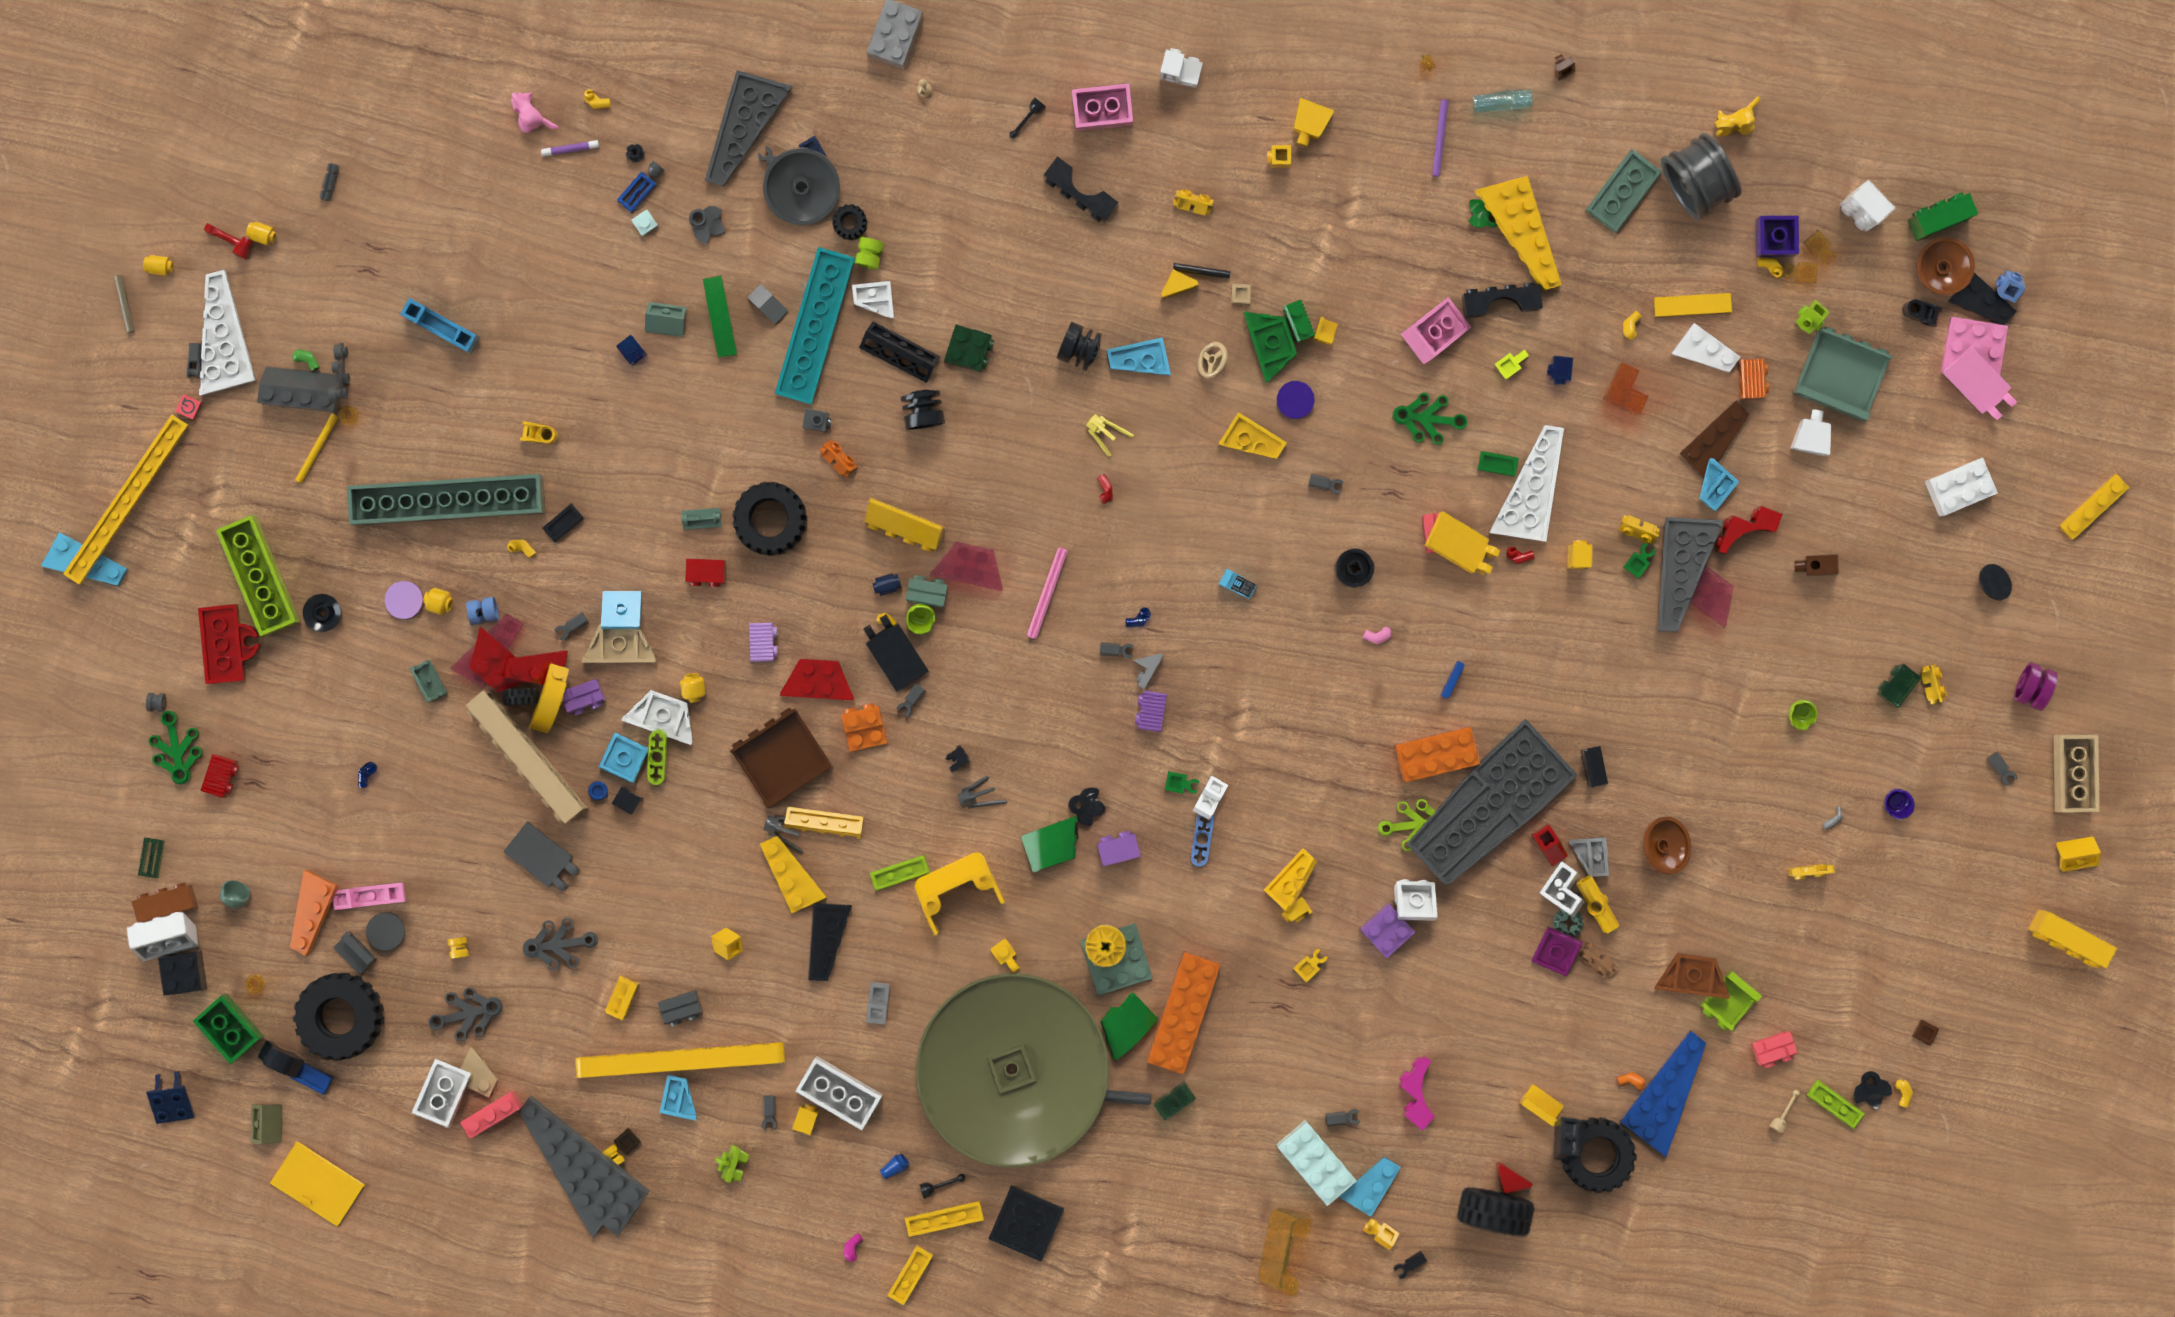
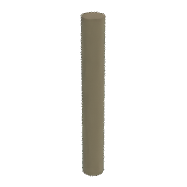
M117 275L114 278L127 333L134 332L122 275Z

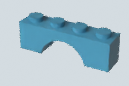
M411 298L408 299L400 313L403 317L470 354L480 339L474 333Z

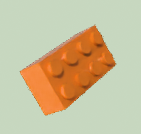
M1471 727L1394 745L1403 782L1480 764Z

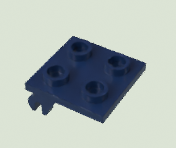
M180 1071L174 1072L173 1088L162 1090L161 1074H156L155 1090L146 1092L156 1124L195 1118L185 1085L181 1086Z

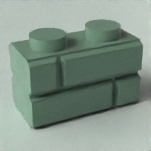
M914 575V579H909L906 601L944 608L948 585L944 584L945 580L933 578V582L925 581L926 577Z

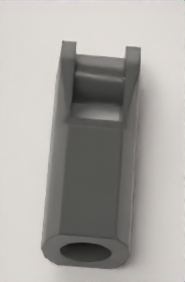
M189 343L187 378L191 376L200 378L202 344ZM192 363H197V369L192 368Z

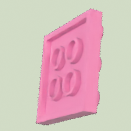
M1950 317L1941 374L1972 346L2000 375L2008 326Z

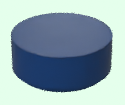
M602 781L593 782L588 788L589 796L594 800L604 799L608 794L607 785Z

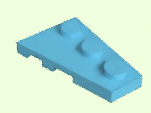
M1163 337L1106 350L1110 369L1171 376Z

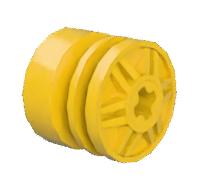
M1108 924L1093 928L1088 934L1085 943L1089 959L1102 967L1118 963L1123 958L1126 950L1125 938L1122 932ZM1103 941L1110 943V950L1101 949Z

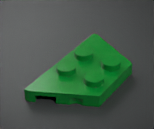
M1245 311L1243 312L1265 383H1267L1297 352L1285 317Z

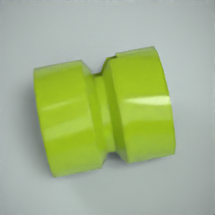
M861 237L858 246L860 252L856 254L854 264L878 270L881 260L878 256L882 254L885 243Z

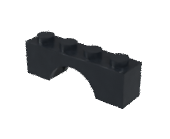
M1057 156L1043 174L1046 179L1044 182L1052 188L1056 186L1060 189V194L1066 199L1072 198L1076 201L1075 205L1082 211L1086 209L1092 213L1090 216L1095 221L1105 223L1117 208L1119 202L1104 191L1096 195L1080 193L1074 187L1071 180L1073 168Z
M1533 282L1523 284L1524 287L1516 288V285L1504 286L1505 289L1497 290V287L1485 288L1486 291L1478 292V289L1466 290V293L1462 295L1464 318L1484 316L1490 303L1498 299H1507L1514 302L1521 312L1541 310L1543 308L1540 285L1535 286Z

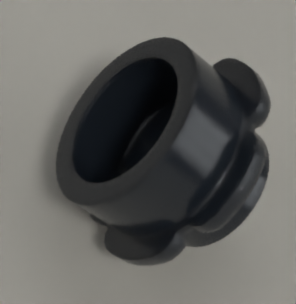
M639 144L629 145L626 152L627 159L634 163L639 162L645 155V152L642 150L643 147Z

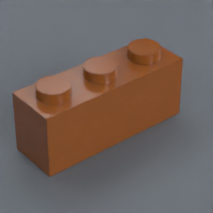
M185 882L174 885L173 890L167 891V888L155 891V895L149 896L148 893L138 895L137 900L131 901L137 923L198 907L192 885L186 886Z

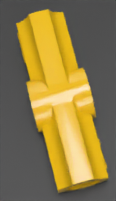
M1587 876L1578 881L1576 885L1588 904V912L1595 916L1602 931L1609 933L1618 928L1619 923L1608 905V898L1601 893L1593 877ZM1594 902L1599 903L1601 907L1597 906Z

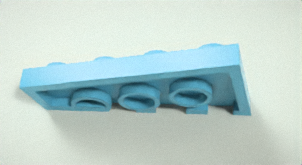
M59 532L41 566L65 572L83 544ZM101 555L86 578L120 586L128 568Z

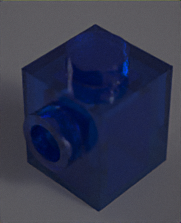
M1552 357L1551 364H1548L1547 375L1550 376V381H1554L1556 385H1566V382L1571 381L1572 357Z

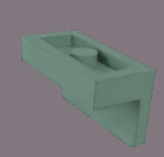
M649 302L645 313V331L682 337L687 307Z

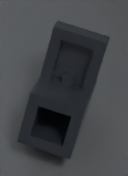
M266 1040L258 1055V1058L263 1061L262 1064L268 1068L296 1078L304 1063V1060L295 1053L282 1050Z

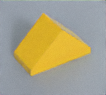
M1173 269L1161 293V298L1165 299L1197 288L1199 286L1198 281Z

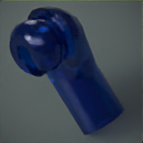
M367 762L358 770V787H368V777L377 771V765L374 762Z

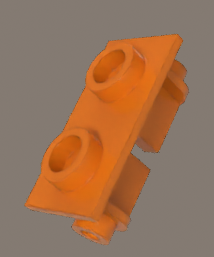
M829 440L819 450L821 452L820 455L829 464L834 460L837 461L833 468L845 478L858 467L853 458L846 455L841 450V446L835 441Z

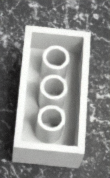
M818 1056L814 1058L796 1089L797 1093L860 1130L864 1128L883 1095Z

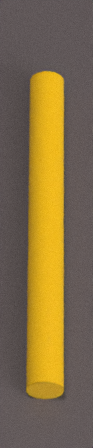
M331 414L295 481L301 484L304 481L339 418L337 415Z

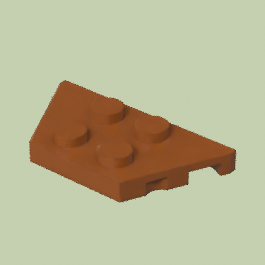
M1677 953L1655 985L1657 990L1725 999L1730 998L1716 958Z

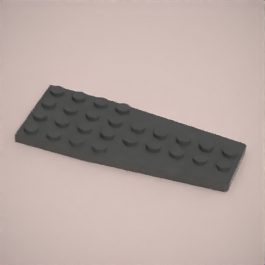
M1524 719L1482 758L1480 764L1474 767L1408 841V846L1443 884L1448 885L1534 817L1577 774L1537 730Z

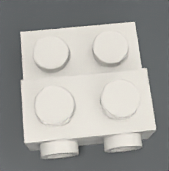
M1407 879L1397 881L1394 886L1395 905H1397L1398 920L1436 921L1435 882L1427 880L1413 882Z

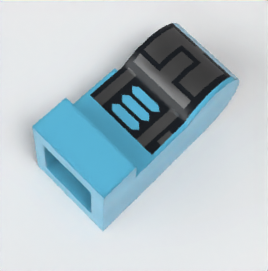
M1226 569L1218 584L1248 599H1251L1257 588L1256 584L1229 569Z

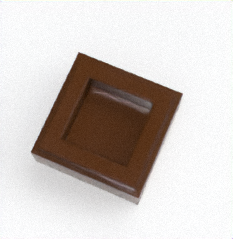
M1920 1020L1912 1037L1931 1046L1939 1028Z

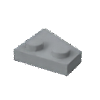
M1606 837L1569 840V844L1589 876H1609Z

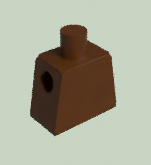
M1838 554L1806 556V560L1794 561L1795 572H1806V576L1838 575ZM1817 562L1819 569H1812L1811 563Z

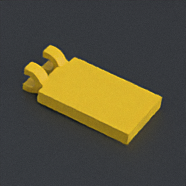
M1444 511L1439 513L1425 543L1426 547L1467 572L1474 573L1476 570L1482 575H1485V573L1490 574L1493 568L1491 565L1482 562L1485 555L1492 558L1493 556L1498 557L1500 553L1498 548L1487 545L1488 538Z

